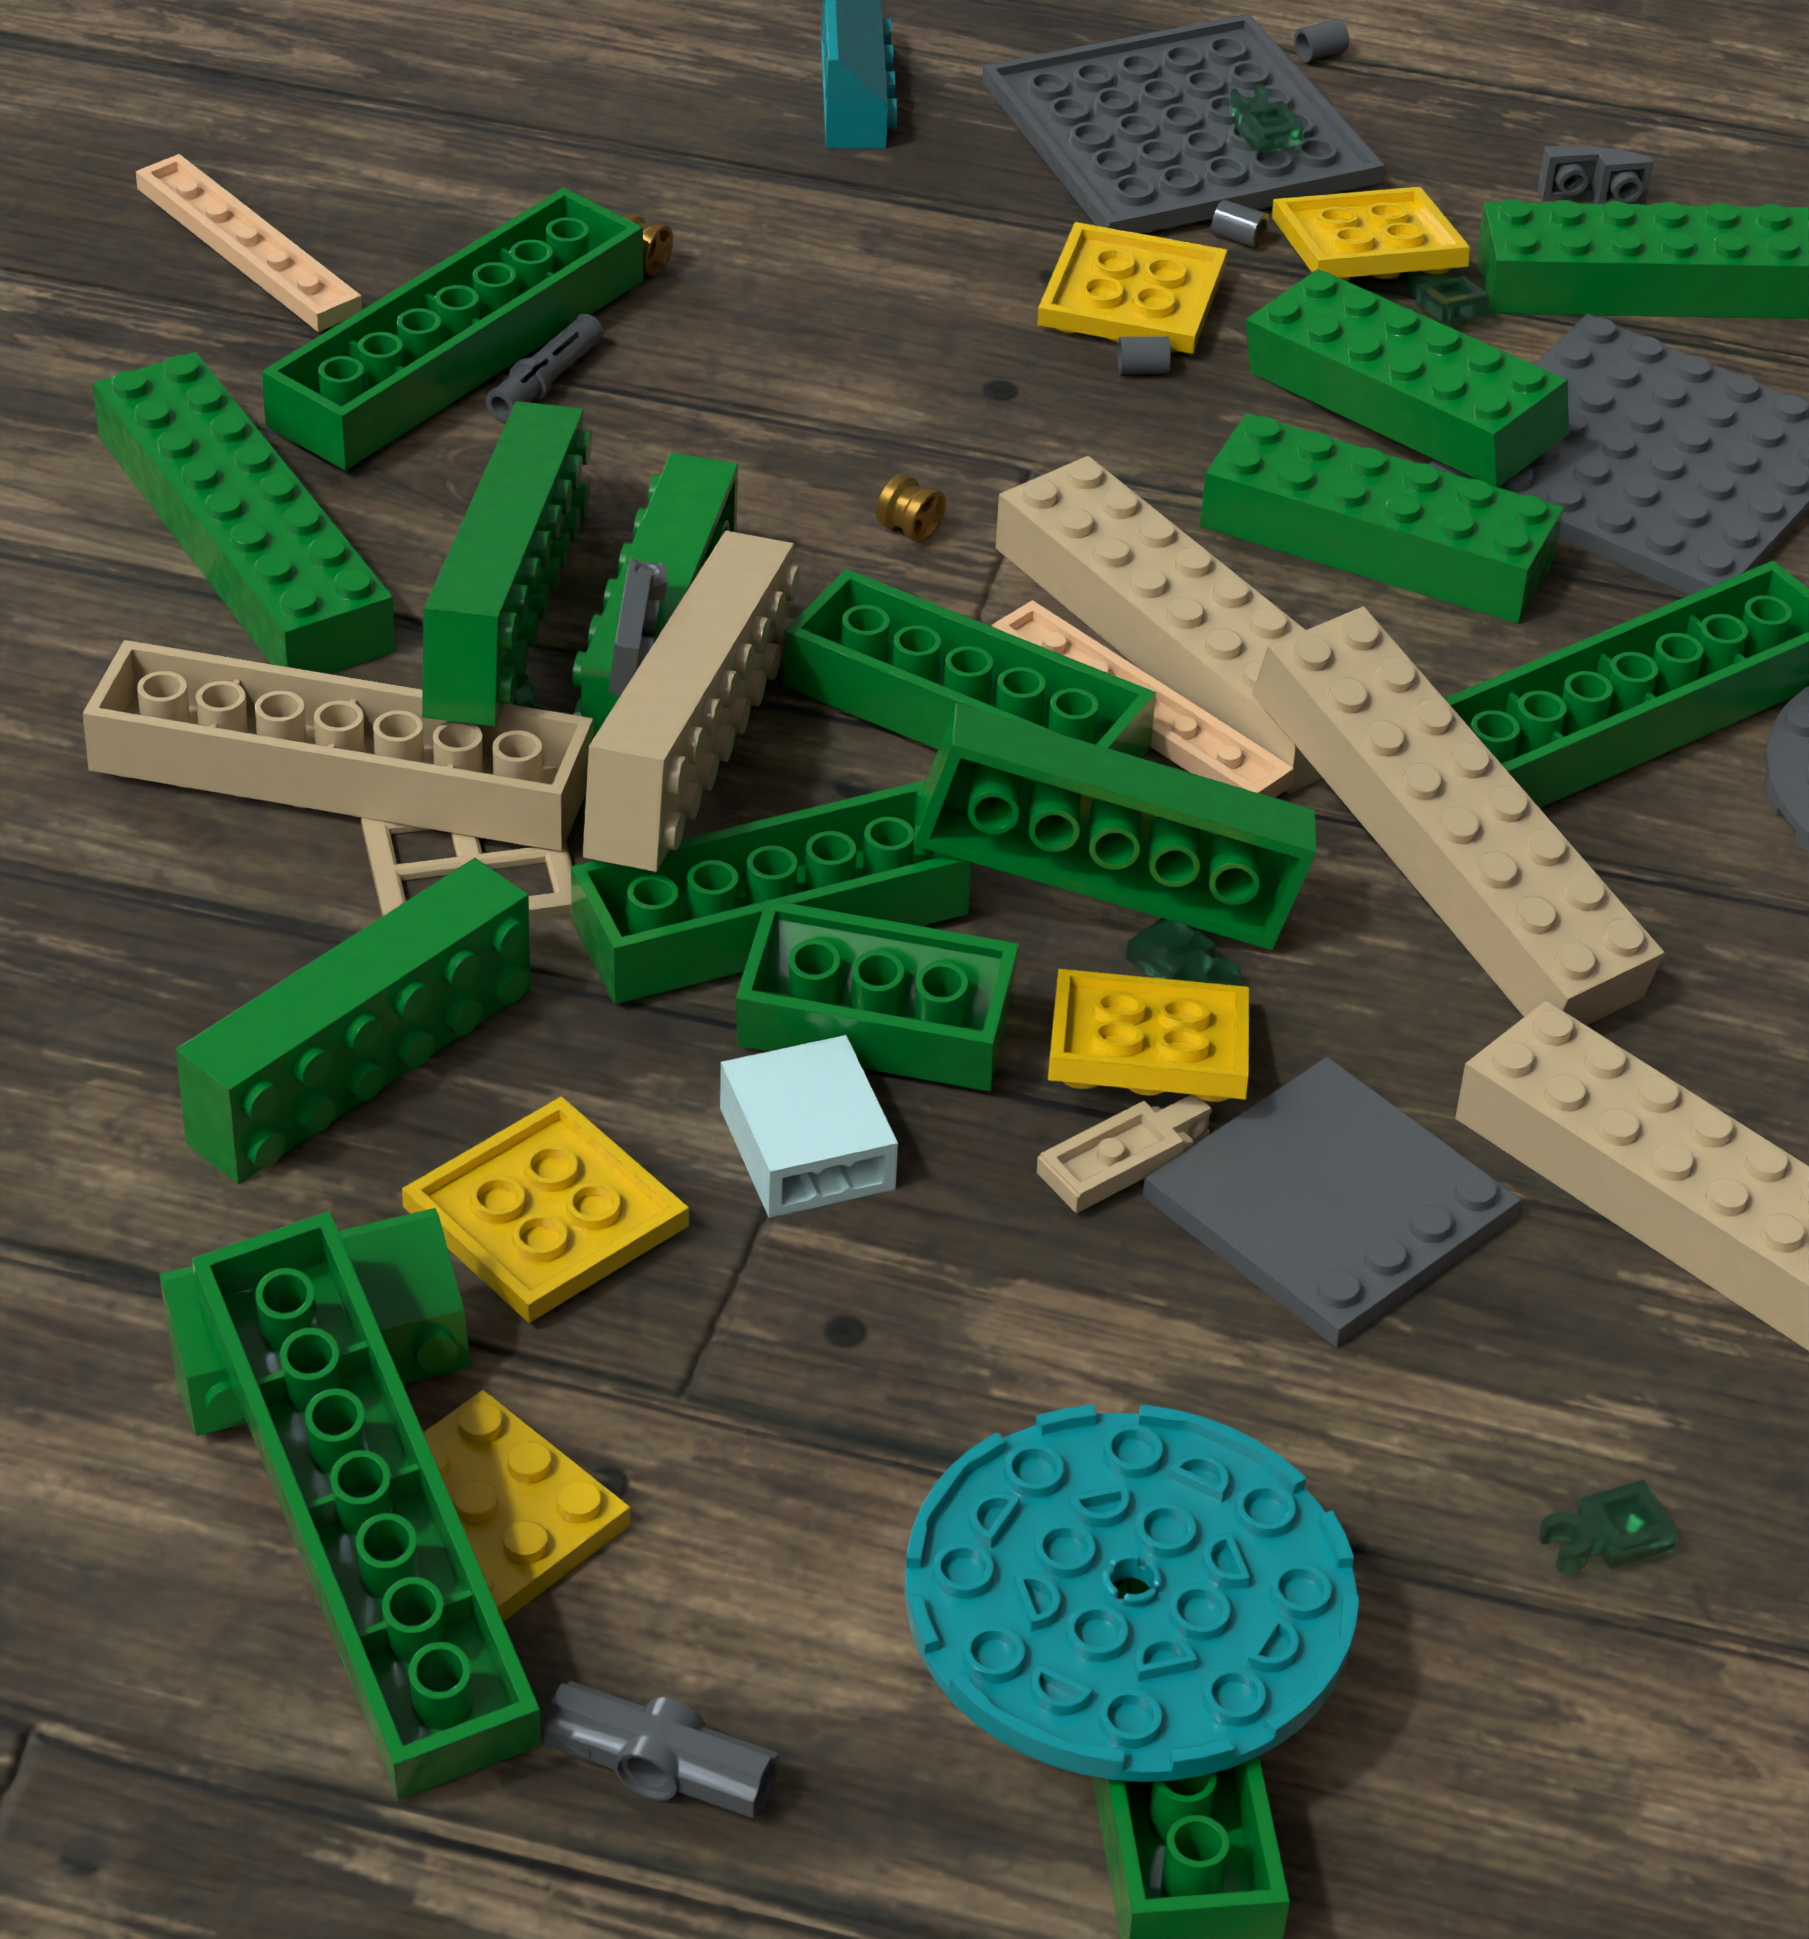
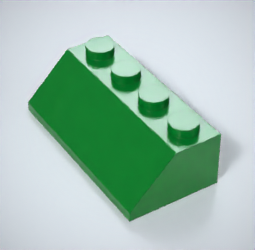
M766 899L736 996L737 1046L769 1052L846 1035L863 1069L991 1092L1004 1042L1019 943Z
M436 1208L338 1231L402 1384L470 1368L471 1361L465 1310ZM193 1266L160 1273L159 1278L177 1389L195 1435L198 1436L246 1424L247 1421L198 1301Z

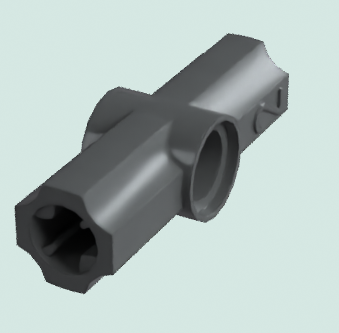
M570 1681L567 1685L562 1683L551 1701L549 1714L543 1727L544 1745L614 1769L616 1776L623 1785L644 1798L663 1801L669 1800L675 1796L676 1792H680L754 1818L756 1814H762L771 1796L774 1780L779 1769V1753L708 1729L699 1713L689 1705L667 1697L653 1698L647 1702L646 1706H642Z

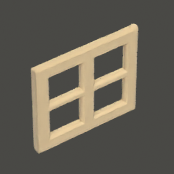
M360 817L382 917L406 902L401 881L448 875L473 858H477L491 869L546 863L554 893L528 896L529 919L572 914L571 866L573 864L566 842L562 852L531 847L482 853L478 837L451 833L456 857L397 864L390 835L431 829Z

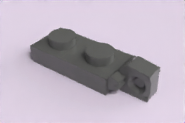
M630 558L614 645L608 691L613 695H622L653 646L654 638L643 635L655 637L660 602L665 601L666 563L660 562V564L636 561V558Z

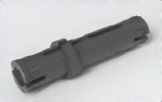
M580 314L575 318V321L550 340L533 357L519 360L510 369L509 377L498 387L492 389L488 393L489 395L486 396L485 403L489 413L497 420L507 422L516 401L530 403L543 399L550 392L551 383L566 370L570 369L589 350L601 343V340L604 338V330L601 323L590 314Z

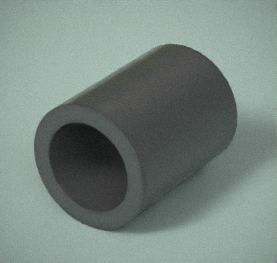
M1333 19L1297 29L1294 34L1295 51L1300 60L1306 63L1346 52L1349 47L1348 30L1340 19Z
M1222 200L1214 213L1211 232L1213 235L1258 248L1266 235L1269 216L1267 213Z
M1168 336L1118 338L1117 365L1119 375L1169 373L1171 353Z

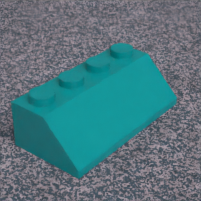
M822 0L821 54L826 148L886 149L887 129H896L897 98H895V71H893V44H891L892 22L891 18H882L881 0Z

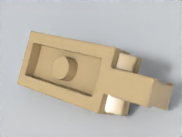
M1193 1094L1164 1109H1161L1158 1105L1150 1107L1145 1101H1142L1040 1153V1156L1037 1158V1174L1077 1214L1144 1179L1207 1137L1210 1132L1208 1126L1209 1116L1212 1112L1211 1107L1204 1100L1197 1098Z

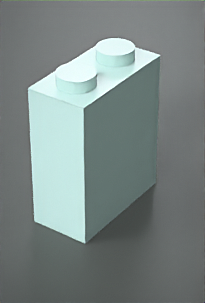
M846 1035L721 1062L720 1109L768 1218L895 1190L898 1142Z

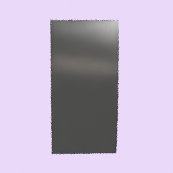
M1544 146L1537 190L1543 201L1591 197L1595 204L1621 201L1627 204L1646 205L1654 161L1651 156L1619 149L1590 146Z

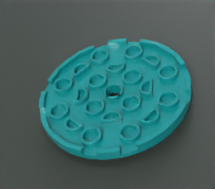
M1094 1404L1036 1415V1425L1012 1433L1004 1438L998 1432L990 1435L962 1455L935 1483L921 1505L912 1527L907 1548L904 1590L906 1614L914 1643L923 1663L936 1684L972 1722L1000 1742L1043 1763L1082 1775L1123 1781H1172L1204 1776L1252 1760L1280 1745L1300 1730L1321 1709L1334 1691L1346 1667L1353 1645L1359 1606V1595H1357L1352 1568L1354 1556L1347 1536L1334 1511L1325 1512L1318 1501L1305 1488L1306 1477L1282 1456L1256 1439L1206 1417L1175 1409L1140 1405L1139 1414H1096ZM1126 1578H1135L1146 1583L1150 1589L1140 1594H1126L1124 1599L1118 1597L1119 1591L1113 1583L1125 1580Z

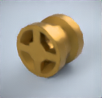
M633 213L626 214L624 218L643 227V274L649 276L658 275L664 269L671 255L673 247L672 229L661 223L648 225L641 216Z
M905 473L898 474L889 481L882 491L876 508V517L882 525L890 529L900 527L903 529L906 537L917 543H922L935 533L942 522L946 510V497L944 493L933 487L920 488L918 480Z

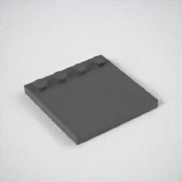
M1329 1057L1324 1058L1145 1177L1143 1197L1335 1348L1342 1345L1516 1220L1522 1201L1514 1193Z

